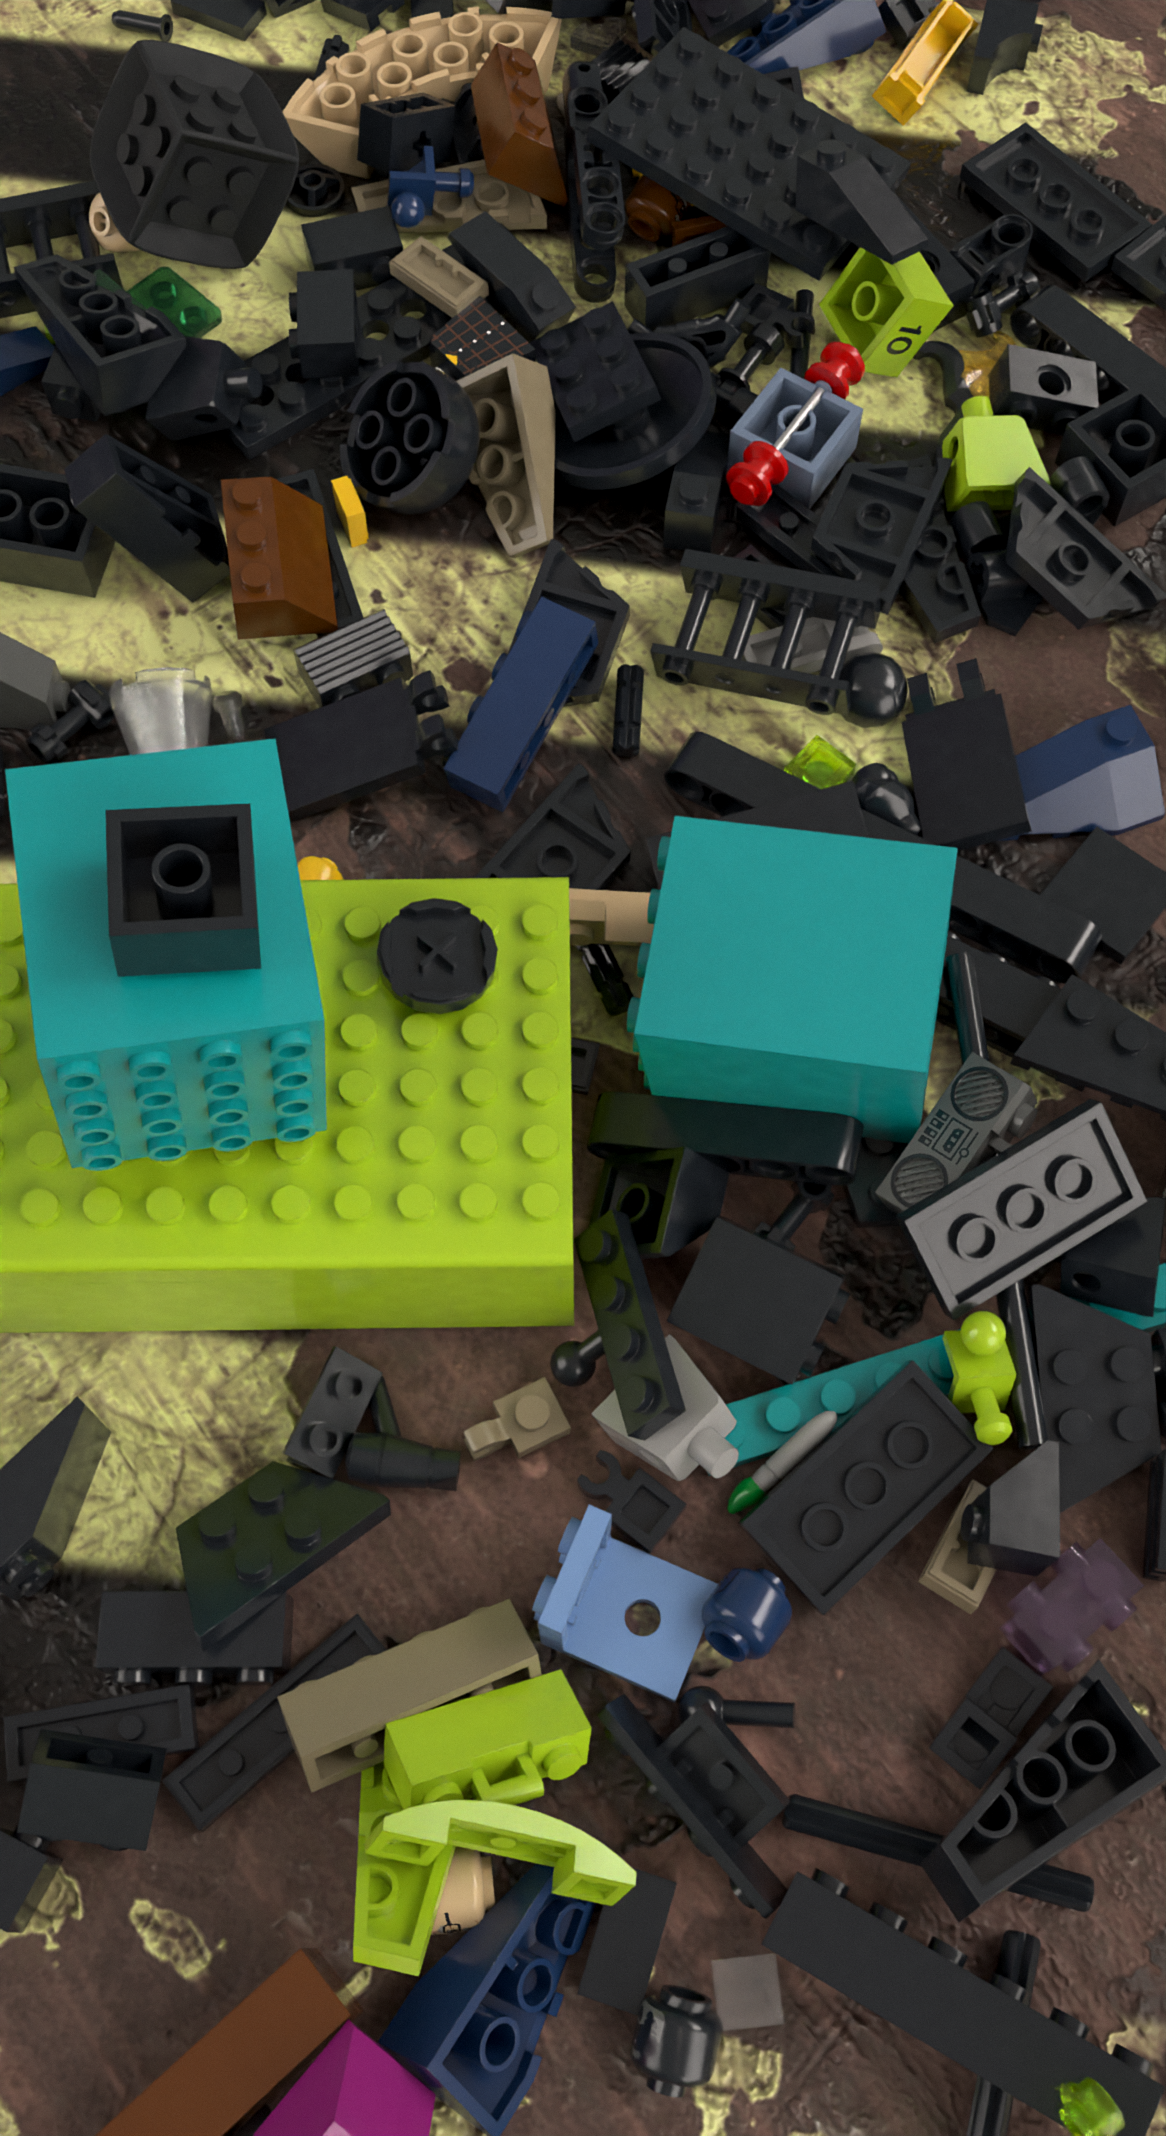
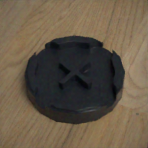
M437 898L412 902L400 909L399 915L394 917L390 923L388 920L380 932L377 948V966L382 983L396 1000L421 1012L443 1014L463 1010L483 996L493 981L498 951L492 929L483 918L481 922L478 917L470 913V908L457 901Z

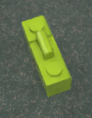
M560 1669L385 1723L383 1764L402 1809L426 1803L470 1800V1798L478 1801L518 1805L544 1795L542 1778L549 1777L552 1780H562L573 1775L582 1765L587 1764L592 1727Z

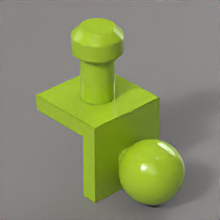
M977 1311L970 1314L964 1320L961 1330L944 1331L942 1339L954 1374L948 1399L961 1413L976 1412L978 1420L974 1424L977 1439L988 1445H997L1003 1443L1012 1433L1009 1417L1001 1413L1000 1410H1005L1017 1374L1005 1341L1006 1330L1002 1320L989 1311Z

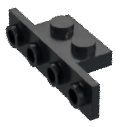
M625 1694L608 1703L597 1715L605 1725L604 1731L609 1742L623 1755H630L646 1775V1784L654 1797L662 1804L672 1806L686 1823L688 1836L695 1847L704 1855L713 1857L730 1877L729 1883L737 1898L745 1906L756 1909L763 1918L767 1919L781 1905L788 1890L748 1841L776 1817L791 1800L708 1702L699 1707L665 1741H663Z

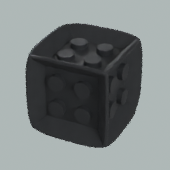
M140 40L129 49L123 58L100 110L91 139L90 164L93 177L116 228L128 243L144 252L171 260L220 269H239L247 267L257 257L268 240L294 186L299 167V152L289 124L270 88L251 69L231 59L166 41Z

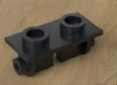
M466 83L462 86L455 102L444 98L441 99L455 105L452 142L459 164L484 159L471 90L472 83Z
M333 1346L282 1452L288 1456L286 1461L300 1469L308 1470V1468H311L327 1478L333 1479L383 1373L337 1346Z

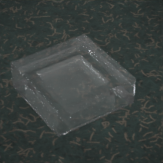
M775 1953L710 1960L716 2013L723 2023V2031L784 2024Z

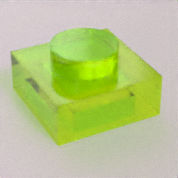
M816 735L784 767V771L820 789L847 782L855 773L856 763Z

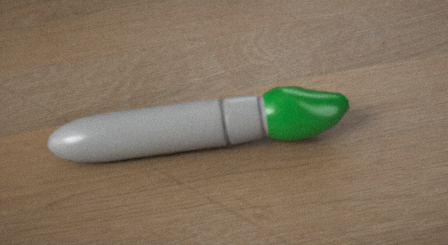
M825 1411L816 1415L766 1460L765 1464H762L753 1474V1477L745 1478L738 1483L728 1499V1512L735 1514L761 1501L766 1490H769L779 1482V1479H782L829 1435L837 1421L836 1412Z

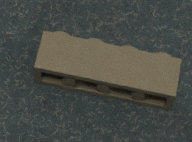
M509 1598L493 1606L479 1608L467 1617L434 1631L422 1632L412 1640L382 1653L363 1657L353 1665L323 1678L306 1681L294 1690L277 1698L289 1736L312 1793L383 1762L385 1723L538 1677L542 1673L538 1653Z

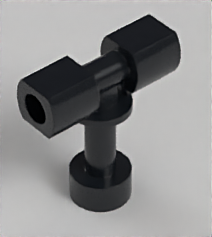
M760 322L754 325L743 342L746 353L733 369L722 368L717 375L711 372L716 386V407L727 412V423L733 426L736 425L758 397L757 394L750 391L749 378L760 364H772L785 347L782 335L770 324Z

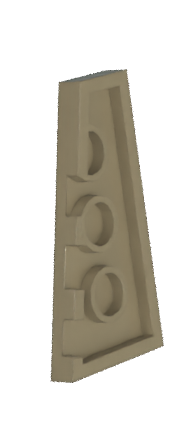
M485 159L435 170V172L458 173L459 168L470 169L474 175V189L468 198L458 197V192L435 191L432 216L425 215L420 225L412 229H405L396 224L398 233L449 232L486 211L508 230L547 229V215L539 196L488 175ZM389 180L351 187L356 213L385 207L387 204Z

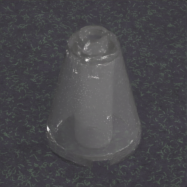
M163 667L135 672L136 682L123 687L121 678L115 681L109 689L110 704L130 755L208 746L213 690L210 678L206 675L202 682L196 680L194 670L187 668Z

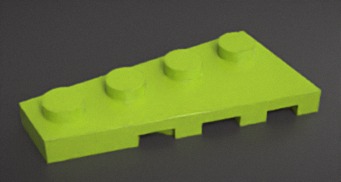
M383 1761L361 1771L353 1961L419 1976L456 1846L447 1844L428 1867L364 1853L367 1838L382 1819L403 1810Z

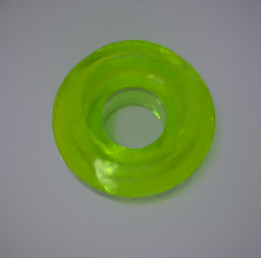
M1085 2077L1078 2084L1069 2081L1060 2088V2097L1064 2107L1059 2110V2114L1072 2136H1116L1125 2128V2121L1119 2108L1104 2088L1094 2079Z

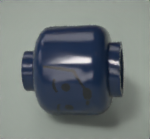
M734 1568L728 1572L702 1608V1621L705 1624L704 1635L709 1644L718 1653L735 1662H742L745 1659L758 1660L766 1656L785 1631L792 1617V1608L784 1594L785 1586L775 1574L763 1568H757L755 1571L748 1568Z

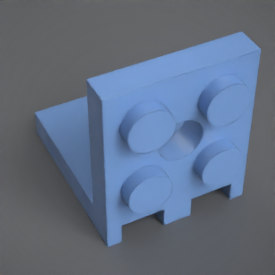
M589 1504L582 1520L571 1517L558 1547V1552L561 1553L558 1562L563 1564L557 1579L546 1575L535 1599L532 1611H535L534 1620L538 1621L541 1644L675 1703L705 1628V1624L702 1621L703 1605L718 1584L611 1538L612 1514ZM647 1603L657 1610L660 1617V1625L654 1633L648 1636H638L627 1628L624 1617L627 1610L634 1604Z

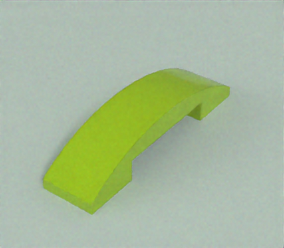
M451 1800L426 1803L403 1809L382 1819L367 1838L364 1852L428 1867L443 1848L449 1844L554 1867L552 1894L613 1906L636 1886V1871L615 1852L584 1831L538 1811L492 1801Z

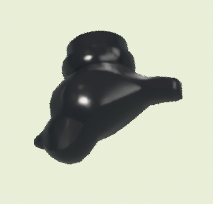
M872 763L856 772L852 781H854L861 809L919 837L922 835L920 821L914 814L912 795L907 787L899 782L897 775L884 764Z

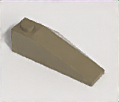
M512 353L456 382L462 386L470 397L479 422L480 439L478 455L469 479L472 484L479 487L487 502L486 512L509 557L517 558L548 545L550 540L553 539L556 412L547 366Z

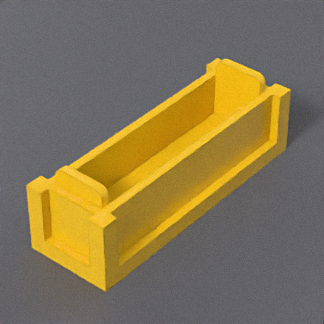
M942 0L928 15L874 91L872 97L904 126L922 107L926 94L961 44L979 24L957 2Z

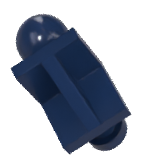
M424 146L422 161L407 172L390 171L386 206H390L392 218L398 226L405 229L415 228L420 225L425 215L432 216L435 191L458 192V197L468 198L473 193L474 175L468 168H459L458 173L435 172L433 146Z

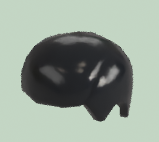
M877 652L856 654L844 663L839 680L849 681L851 702L849 715L841 714L845 721L861 728L879 727L889 723L893 718L901 714L907 698L908 685L902 667L892 657Z

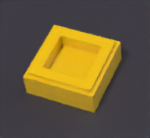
M348 476L331 480L336 512L351 547L367 543L369 537L365 511L351 478L348 479Z

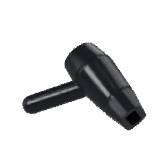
M382 1375L368 1403L376 1433L356 1432L351 1439L345 1455V1467L349 1480L374 1487L379 1486L380 1488L429 1487L430 1489L456 1491L460 1473L461 1451L439 1447L433 1448L430 1445L403 1438L388 1388Z

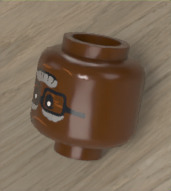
M644 175L639 178L625 203V211L629 218L628 224L639 237L651 242L672 237L671 222L683 221L691 207V203Z

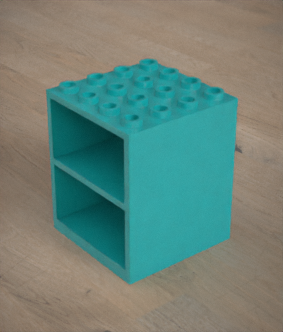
M276 739L5 769L36 1055L71 1167H84L87 1170L102 1171L115 1168L124 1160L149 1157L155 1161H170L184 1156L187 1151L214 1147L219 1151H236L249 1146L252 1141L278 1138L285 1142H297L312 1137L315 1132L327 1130L324 1014ZM250 803L261 969L118 977L109 938L105 810Z
M674 816L671 837L662 836L659 844L657 867L658 871H664L661 890L652 889L649 897L647 921L648 924H654L651 943L642 942L638 955L637 976L644 978L641 998H631L627 1015V1032L634 1033L633 1052L639 1053L638 1069L639 1071H644V1089H650L651 1095L843 1114L859 1120L864 1125L862 1137L909 1144L922 1123L947 944L958 848Z

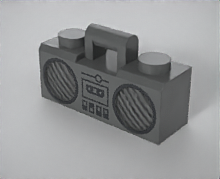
M971 1052L876 1190L877 1196L887 1208L900 1214L988 1161L994 1153L999 1154L1011 1147L1012 1145L1009 1143L1014 1136L1022 1138L1030 1129L1037 1116L1038 1110L1035 1108L1037 1100L1032 1088L1022 1080Z

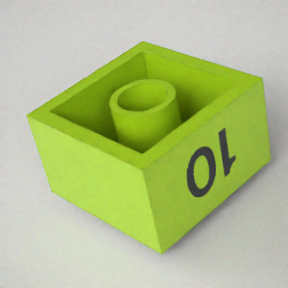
M861 247L819 303L820 308L840 341L852 345L859 351L865 364V372L898 377L954 306L920 252L891 265Z

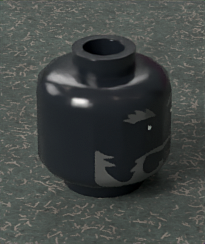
M663 1985L660 1994L650 1995L642 2002L631 2044L630 2057L635 2067L648 2076L646 2085L651 2090L662 2095L679 2098L684 2097L686 2087L704 2086L710 2081L714 2073L723 2032V2023L719 2015L711 2009V1998L705 1994L682 1986Z

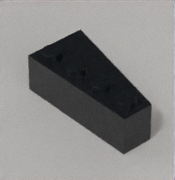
M1099 1659L1073 1684L920 1863L958 1923L1166 1781V1751Z

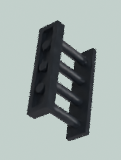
M95 180L0 199V319L36 312V309L16 278L15 272L11 273L6 251V248L33 243L36 260L54 255L51 239L78 234L83 259L71 262L96 275L98 285L107 290L115 292L121 289L124 291L114 253L100 254L97 239L89 225L91 202L100 193Z
M685 549L680 569L685 592L692 594L675 646L652 644L650 653L656 676L674 685L683 686L690 683L804 706L810 711L821 715H830L832 713L849 715L851 708L849 681L839 680L855 628L859 626L876 628L881 612L879 585ZM715 599L739 603L722 656L694 651L710 602ZM762 608L787 612L770 666L742 660L757 612ZM810 617L836 622L819 675L790 670L806 619Z

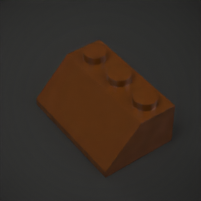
M497 42L471 84L487 174L564 207L568 202L550 113L536 62L524 50L520 48L511 49Z
M271 476L221 480L237 639L331 633L337 630L323 505Z

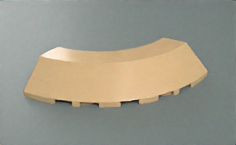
M479 7L467 8V12L457 13L452 17L441 19L440 12L409 19L410 27L389 34L384 29H380L356 41V50L340 56L339 59L335 56L331 57L326 61V70L314 81H311L309 78L306 79L283 110V114L293 136L323 165L329 166L337 172L369 179L375 168L357 160L360 108L362 103L422 92L438 99L444 98L455 102L462 86L473 82L497 42L511 49L520 48L535 60L545 95L549 88L562 19L551 17L552 12L518 7H506V14H479Z

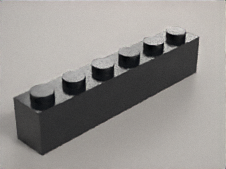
M815 1868L811 1878L798 1871L796 1872L761 1945L1078 2136H1146L1166 2088L1150 2078L1154 2068L1152 2063L1117 2043L1111 2055L1086 2040L1091 2028L1056 2007H1053L1049 2018L1024 2004L1029 1993L1024 1988L992 1971L988 1982L982 1980L963 1968L968 1958L967 1955L934 1936L931 1937L927 1947L904 1934L908 1924L907 1920L876 1902L872 1903L869 1912L845 1899L850 1887L820 1869Z

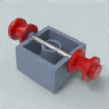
M842 342L829 343L821 352V362L812 364L806 371L804 379L780 368L730 431L727 470L729 471L727 472L726 479L730 492L737 501L745 505H764L772 495L771 484H778L808 509L813 506L857 447L863 409L845 400L849 395V386L857 384L865 374L864 361L855 347Z

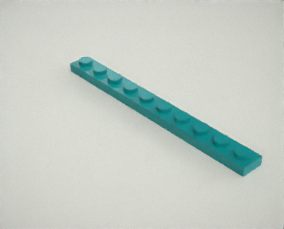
M1166 1263L1159 1265L1153 1317L1142 1316L1075 1298L1072 1299L1147 1333L1166 1327ZM943 1335L794 1382L793 1385L788 1384L726 1404L737 1421L735 1428L725 1437L739 1452L738 1460L733 1468L772 1456L808 1421L825 1411H834L837 1415L836 1424L829 1433L830 1435L909 1360H913L948 1398L954 1374L942 1339Z

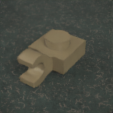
M543 1377L493 1401V1409L498 1418L481 1422L465 1430L464 1435L466 1438L464 1442L473 1461L482 1459L510 1443L519 1459L570 1434L571 1427L548 1381Z

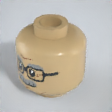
M456 1846L431 1935L469 1931L472 1927L479 1924L486 1911H489L495 1905L491 1856L481 1857L480 1851Z

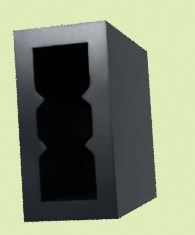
M717 1216L667 1322L793 1385L800 1372L809 1377L812 1375L825 1348V1345L816 1341L825 1320L836 1325L851 1293L841 1289L846 1279L845 1275L725 1216Z

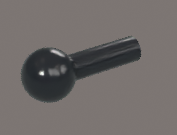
M696 1686L689 1689L682 1696L678 1707L681 1724L699 1707L708 1702L726 1725L795 1728L796 1709L794 1702L724 1699L717 1690L709 1686Z

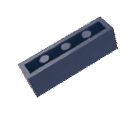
M542 596L533 612L526 611L520 619L516 630L517 640L509 654L502 653L495 663L491 676L493 682L485 696L479 695L471 705L467 716L469 724L460 739L456 738L458 750L445 754L443 757V769L451 788L501 812H504L598 645L595 621Z

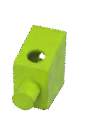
M975 396L962 404L963 418L956 423L944 439L942 445L943 458L953 460L950 473L945 482L947 511H958L961 507L975 501L987 502L992 510H1012L1015 482L1028 467L1032 468L1049 485L1051 484L1023 418L1018 415L994 416L990 399L987 396Z

